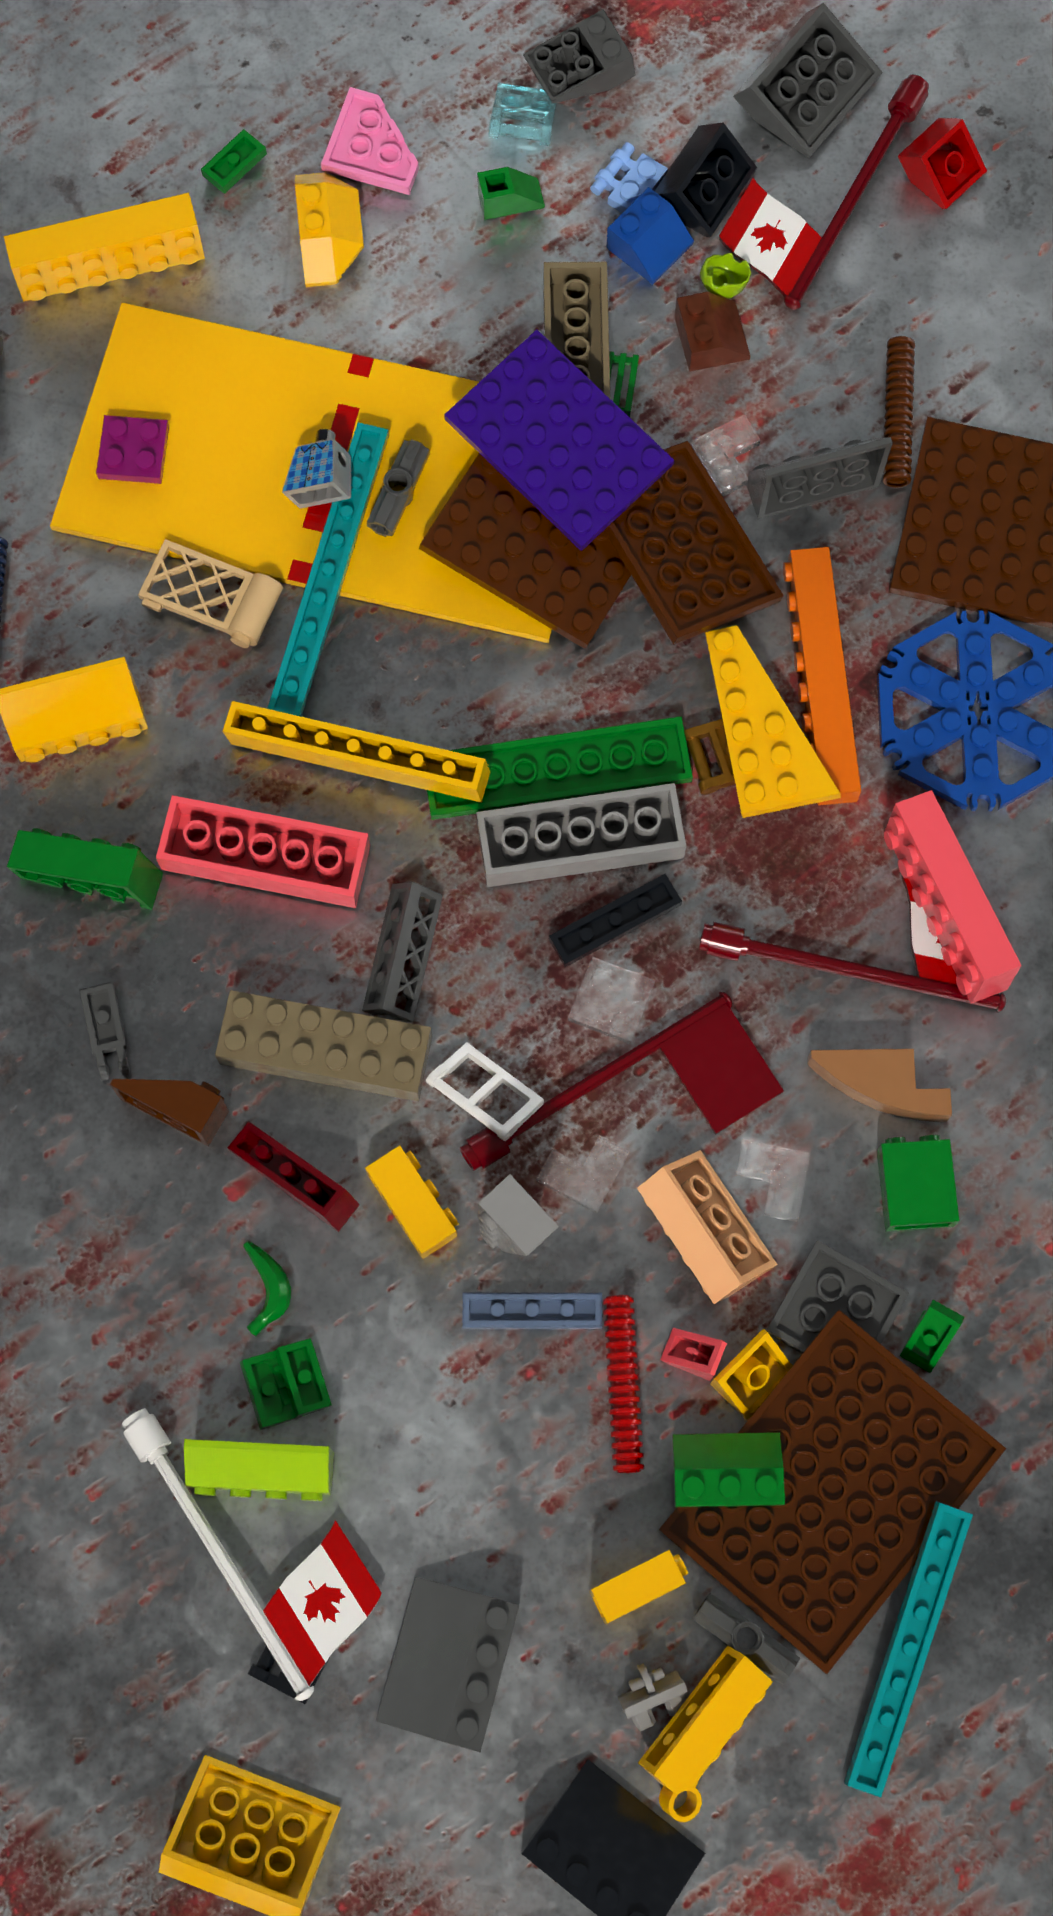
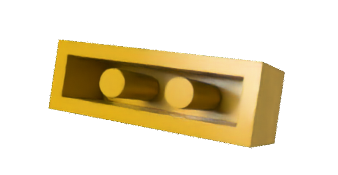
M399 1145L365 1167V1170L421 1258L424 1259L457 1237L455 1227L459 1223L448 1207L442 1210L436 1201L440 1194L430 1179L423 1181L417 1172L421 1165L411 1150L405 1153Z

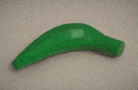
M248 1241L243 1247L261 1276L266 1290L263 1309L247 1326V1329L254 1336H257L269 1323L277 1320L286 1312L291 1299V1286L282 1267L259 1246Z

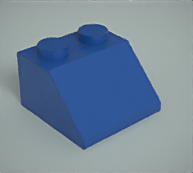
M650 187L607 228L606 248L652 285L694 243L693 238L674 207Z

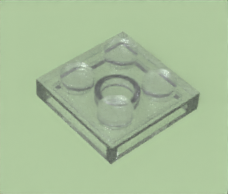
M592 956L570 1011L568 1021L632 1044L656 980Z

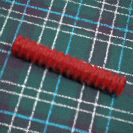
M614 1295L603 1299V1305H607V1309L603 1311L604 1316H607L604 1326L608 1327L605 1337L609 1339V1342L605 1344L606 1349H609L606 1359L610 1360V1364L607 1365V1371L611 1372V1375L607 1377L608 1382H611L608 1392L612 1393V1398H609V1404L613 1405V1409L609 1410V1414L613 1415L610 1426L614 1427L611 1437L615 1439V1443L611 1444L612 1449H615L612 1460H616L613 1471L617 1473H635L644 1470V1464H641L640 1459L644 1458V1453L640 1452L643 1442L639 1441V1436H642V1430L638 1429V1425L642 1424L641 1419H638L641 1408L637 1407L640 1397L636 1396V1392L640 1390L639 1386L636 1385L639 1375L635 1374L638 1364L634 1363V1359L637 1358V1352H634L633 1349L637 1346V1342L633 1341L636 1331L632 1330V1326L635 1325V1319L631 1317L635 1313L634 1308H631L634 1298L629 1295Z

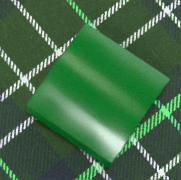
M311 1338L278 1347L275 1351L247 1358L240 1362L260 1430L317 1412L332 1405Z

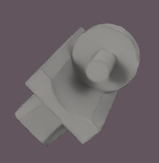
M644 1663L637 1666L640 1677L628 1682L631 1691L618 1696L627 1719L631 1718L639 1731L650 1728L656 1723L651 1708L664 1703L669 1716H674L685 1702L684 1694L688 1690L677 1670L664 1675L660 1667L648 1673Z

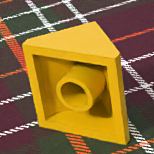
M762 1329L712 1380L710 1385L748 1421L793 1365L765 1329Z

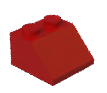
M938 118L898 155L910 182L942 209H947L987 172L964 120L961 118Z

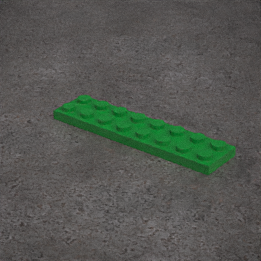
M682 716L449 750L486 759L490 775L482 803L427 790L431 820L471 815L476 814V812L672 783H675V785L690 783L693 780Z

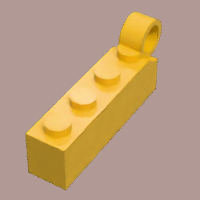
M727 1646L638 1762L641 1767L663 1785L659 1794L660 1806L664 1812L679 1822H688L699 1813L702 1798L696 1786L700 1777L709 1765L718 1759L722 1748L731 1736L742 1727L744 1719L753 1707L764 1698L766 1690L773 1682L745 1655L730 1646ZM687 1791L685 1803L680 1808L674 1809L676 1797L681 1792Z

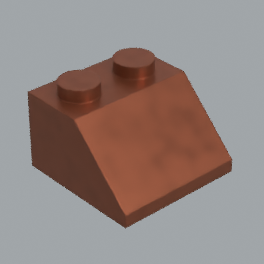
M710 292L697 293L676 299L674 317L689 372L750 360V352L735 301Z

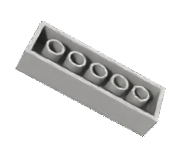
M675 783L476 812L487 887L683 859L686 850Z

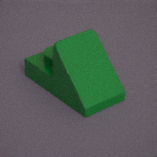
M932 1300L927 1310H924L920 1315L900 1356L931 1373L961 1326L964 1316Z

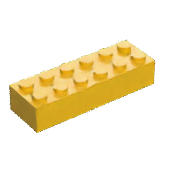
M189 193L3 236L11 270L23 302L29 300L38 301L46 296L58 293L67 294L79 288L101 286L109 281L131 279L138 274L151 271L160 272L168 267L181 264L190 265L198 260L205 259Z

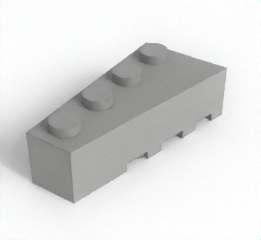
M511 1174L478 1202V1223L480 1224L479 1229L481 1231L479 1234L492 1249L498 1246L503 1252L528 1256L559 1228Z

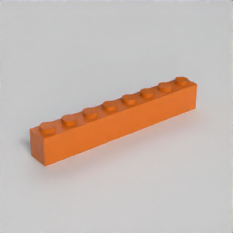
M829 547L790 550L788 562L783 563V577L785 582H790L791 592H787L788 612L793 611L795 621L790 624L792 642L797 641L798 652L794 653V664L796 672H801L802 683H798L799 701L805 702L806 713H802V728L804 733H809L810 745L841 794V798L819 802L818 805L857 802L861 794V785Z

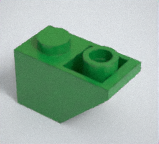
M510 167L477 172L478 196L484 220L545 208L538 178Z

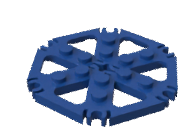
M979 610L977 622L974 623L968 621L966 617L967 612L962 611L958 624L956 611L895 645L887 656V660L893 662L896 666L895 668L881 666L877 675L880 749L884 745L889 744L884 749L883 755L888 756L891 753H896L900 756V760L893 763V770H899L905 764L907 765L905 769L899 770V776L927 791L932 790L935 795L966 811L968 797L971 798L969 802L971 811H976L978 799L986 800L988 811H993L996 805V798L999 804L998 810L1053 779V729L1015 710L1020 705L1053 688V652L1049 656L1046 655L1048 652L1053 651V644L989 611L986 615L987 624L984 623L985 614L983 610ZM944 634L953 635L956 638L958 680L919 660L917 650ZM1003 634L1031 649L1033 653L1031 660L993 681L991 637L993 635ZM899 689L940 711L907 730L899 729L894 723L893 692ZM976 696L979 708L985 709L979 721H977L975 712L969 711L974 705ZM961 739L964 777L962 784L953 785L924 769L923 760ZM997 741L1040 762L1039 769L1014 784H1004L999 778Z

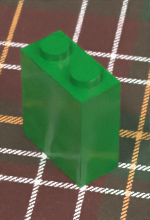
M940 1135L921 1136L919 1141L906 1142L905 1137L885 1139V1143L881 1144L877 1149L885 1232L954 1227L960 1220L950 1139L940 1140Z

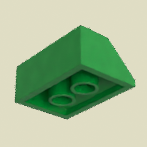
M780 1433L672 1434L674 1507L785 1505L784 1467Z

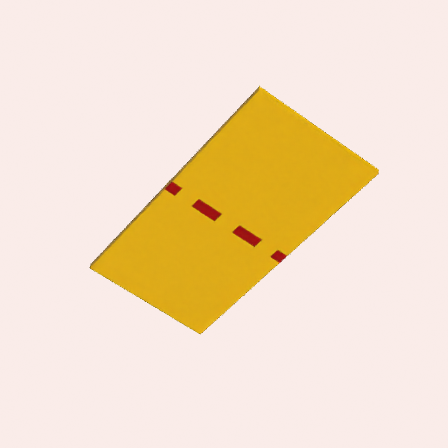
M121 302L52 517L50 527L53 531L158 554L166 539L247 572L265 574L278 582L305 588L332 502L300 509L282 493L295 449L301 445L315 443L317 431L320 429L333 431L336 434L335 440L348 452L357 423L359 422L388 429L389 438L339 596L544 643H549L552 634L551 628L419 549L425 535L479 454L444 418V414L474 388L479 381ZM104 415L168 420L169 433L162 484L98 479L96 470ZM412 439L428 448L430 455L414 488L413 500L406 506L393 536L384 537L367 527V520L384 486L385 474L391 470L404 440L409 441ZM397 485L392 490L402 491L406 487ZM169 551L167 557L184 560L182 555Z

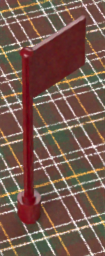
M719 992V996L545 1102L508 1140L503 1141L496 1133L486 1127L466 1139V1144L459 1149L473 1171L478 1168L483 1170L511 1153L509 1145L513 1143L512 1140L659 1049L666 1057L715 1135L780 1095L784 1090L732 1012V999L727 993Z

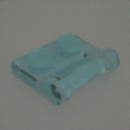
M498 83L489 125V137L498 138L501 135L540 141V145L549 146L557 103L552 104L543 89ZM502 118L541 123L543 125L542 129L501 123Z

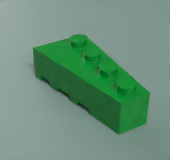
M33 828L31 832L18 830L7 864V868L21 879L63 888L65 882L69 888L80 893L92 896L93 891L97 890L100 894L111 897L112 901L125 903L126 898H132L140 903L141 908L150 910L153 909L163 872L136 845L122 843L121 846H114L108 841L99 838H92L91 842L84 841L78 836L69 833H62L61 837L54 836L50 832L38 828Z

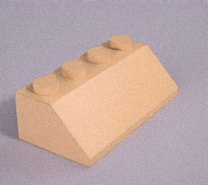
M701 1150L663 1166L637 1187L644 1198L645 1204L652 1210L662 1225L665 1234L670 1237L682 1255L683 1261L690 1267L701 1284L703 1291L709 1296L713 1304L733 1295L778 1265Z

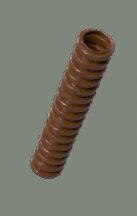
M896 336L887 341L886 412L884 415L886 420L884 428L886 430L884 431V437H891L893 443L883 472L882 481L885 485L893 488L909 485L912 472L910 465L912 463L911 438L913 432L911 429L913 427L912 402L914 400L913 367L915 364V341L906 336Z

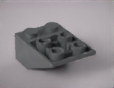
M604 9L523 54L552 104L609 91L636 76L633 56Z

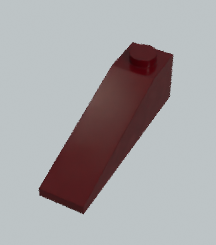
M249 1121L227 1147L233 1154L338 1232L360 1205L345 1188Z

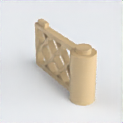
M165 539L138 596L143 600L141 604L144 607L159 613L162 608H165L228 633L231 636L230 640L234 644L242 648H248L249 645H257L283 590V586L268 575L247 572ZM169 551L182 555L185 564L167 570L164 561ZM204 564L210 566L214 576L196 582L192 569ZM161 567H162L164 572L159 573V571H160V569H161ZM188 571L193 584L175 590L170 577ZM232 576L243 579L238 590L226 594L221 580ZM167 579L172 591L162 596L149 593L154 583ZM218 582L222 596L205 602L200 588ZM196 590L201 604L190 608L182 606L178 597ZM175 598L176 603H174V602H172V601H169V600ZM234 599V601H233V603H232V605H231L230 602H229V600ZM226 602L229 611L224 622L212 618L208 608Z

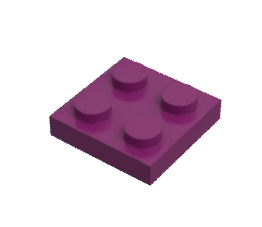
M104 415L96 470L98 479L162 484L169 433L168 420Z

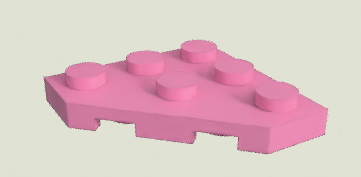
M350 87L321 162L322 171L410 195L419 170L416 157L408 149L403 135L394 120L387 113L385 104L380 96Z

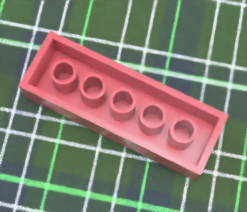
M930 790L895 803L884 831V840L890 850L894 849L899 859L898 867L901 875L905 879L908 878L913 887L912 894L918 907H923L928 917L927 926L933 936L938 937L942 945L941 952L947 965H952L957 975L956 983L959 991L963 995H967L972 1004L1008 990L1022 965L933 791Z
M172 795L156 859L161 870L356 908L371 845L368 833Z

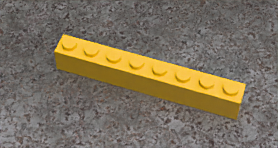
M235 701L231 702L222 731L231 745L481 803L490 775V769L484 758Z

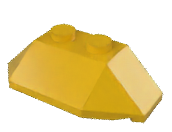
M326 172L295 175V192L305 286L335 285L364 248L358 189Z

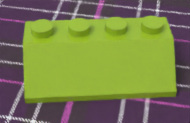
M184 1439L185 1486L194 1488V1495L215 1496L216 1489L230 1490V1497L251 1498L252 1491L266 1492L265 1498L287 1499V1493L301 1494V1500L322 1501L323 1495H331L334 1451L329 1446Z

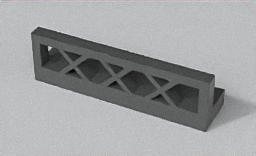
M413 881L392 884L362 1011L371 1015L389 1014L406 1022H414L443 897L442 894ZM420 895L430 900L428 912L423 916L418 906ZM418 927L422 936L420 945L417 947L414 946L411 939L412 929ZM410 958L414 966L413 976L407 979L403 968L405 961ZM402 990L407 999L405 1010L394 1007L397 993Z

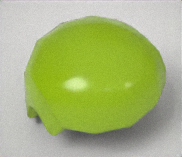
M727 253L721 256L712 255L706 258L700 271V279L708 292L730 299L743 291L752 273L746 260L737 262L733 258L732 253Z

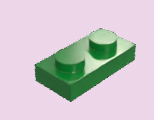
M243 129L201 168L202 176L225 194L267 155L266 147Z

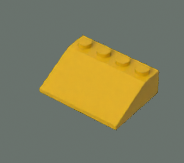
M125 656L0 688V714L20 762H38L44 759L46 755L72 753L77 750V747L88 744L92 746L103 745L111 738L119 736L134 737L140 734L142 730L148 729L140 694Z
M204 1755L161 1854L159 1873L269 1916H301L341 1807Z

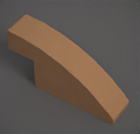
M914 1049L811 1050L807 1057L808 1065L834 1088L875 1110L902 1118L929 1122H947L952 1116L950 1088L916 1089Z

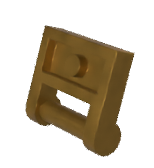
M723 719L684 730L686 743L688 744L700 779L698 786L701 794H711L721 788L735 785ZM709 737L721 775L712 777L700 742L701 739Z

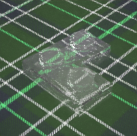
M745 414L689 442L723 497L748 485L749 479L735 457L760 445V438Z
M601 1136L598 1137L584 1165L552 1149L536 1181L597 1214L630 1152Z
M743 1139L736 1175L769 1182L763 1215L798 1222L810 1153Z

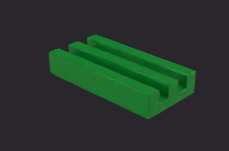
M609 351L610 380L613 364H619L613 402L618 407L625 365L631 366L625 408L619 407L630 417L639 355L633 354V357H627V353H620L619 356Z

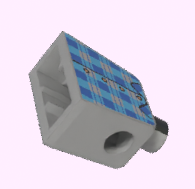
M318 430L315 443L301 445L295 449L282 493L300 509L351 499V457L335 440L336 434L331 430Z

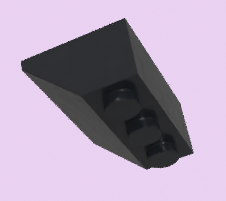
M724 122L700 125L655 189V192L674 207L685 226L705 237H711L756 171L757 166Z

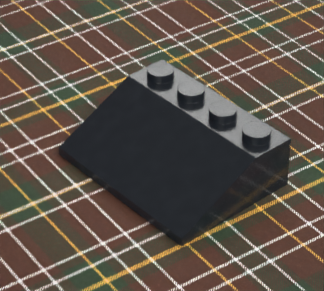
M589 1759L521 1850L523 1856L597 1916H666L706 1854Z

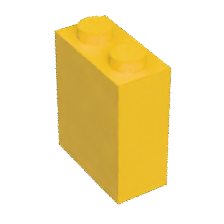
M668 1550L600 1584L589 1592L604 1623L607 1624L686 1584L683 1576L687 1575L688 1571L680 1555L673 1556L671 1551Z

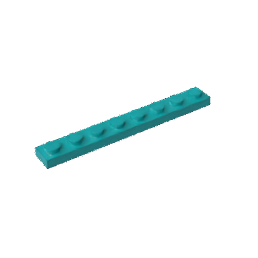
M937 1501L935 1502L844 1783L849 1787L880 1798L882 1797L973 1514Z

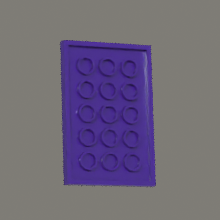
M537 329L444 414L445 420L580 551L585 549L674 465V459Z

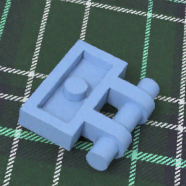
M626 142L621 149L614 151L610 157V163L605 169L599 170L594 177L595 182L590 187V190L597 196L604 189L609 191L611 194L608 196L607 204L621 213L648 187L655 191L668 172L667 167L644 153L641 154L637 161L632 160L630 156L635 151V148L629 142ZM621 169L626 172V175L621 181H618L614 176Z

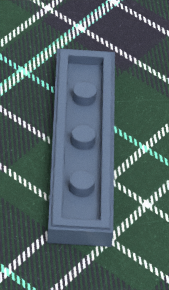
M463 1292L462 1328L602 1329V1293Z

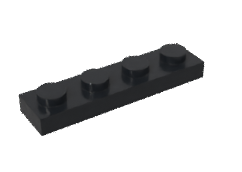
M665 873L549 935V941L564 967H567L681 906L682 900Z

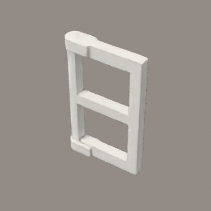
M467 1042L442 1065L440 1064L426 1079V1083L435 1087L487 1126L503 1141L508 1140L544 1104L542 1097ZM467 1058H470L493 1076L469 1099L443 1081ZM502 1083L527 1101L504 1125L478 1107Z

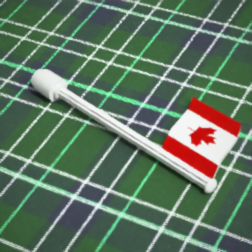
M146 1408L133 1413L122 1422V1426L125 1429L123 1434L140 1462L149 1461L150 1464H155L295 1691L297 1695L295 1699L298 1701L308 1699L314 1692V1686L310 1687L313 1680L331 1654L367 1619L378 1603L382 1592L335 1520L331 1530L321 1544L286 1577L264 1610H262L167 1457L169 1453L167 1448L171 1445V1441L155 1415L149 1414Z

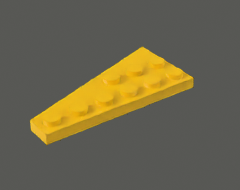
M736 625L705 632L742 818L841 798L839 790L739 627Z

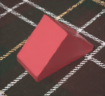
M673 1328L660 1360L711 1381L716 1373L727 1343L723 1340Z

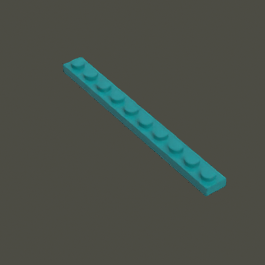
M357 423L348 451L351 457V499L332 502L267 709L302 717L389 438L388 429Z

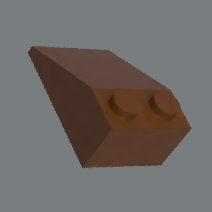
M113 1079L110 1083V1086L120 1100L208 1147L229 1112L224 1103L225 1098L219 1095L221 1091L204 1081L201 1085L193 1081Z

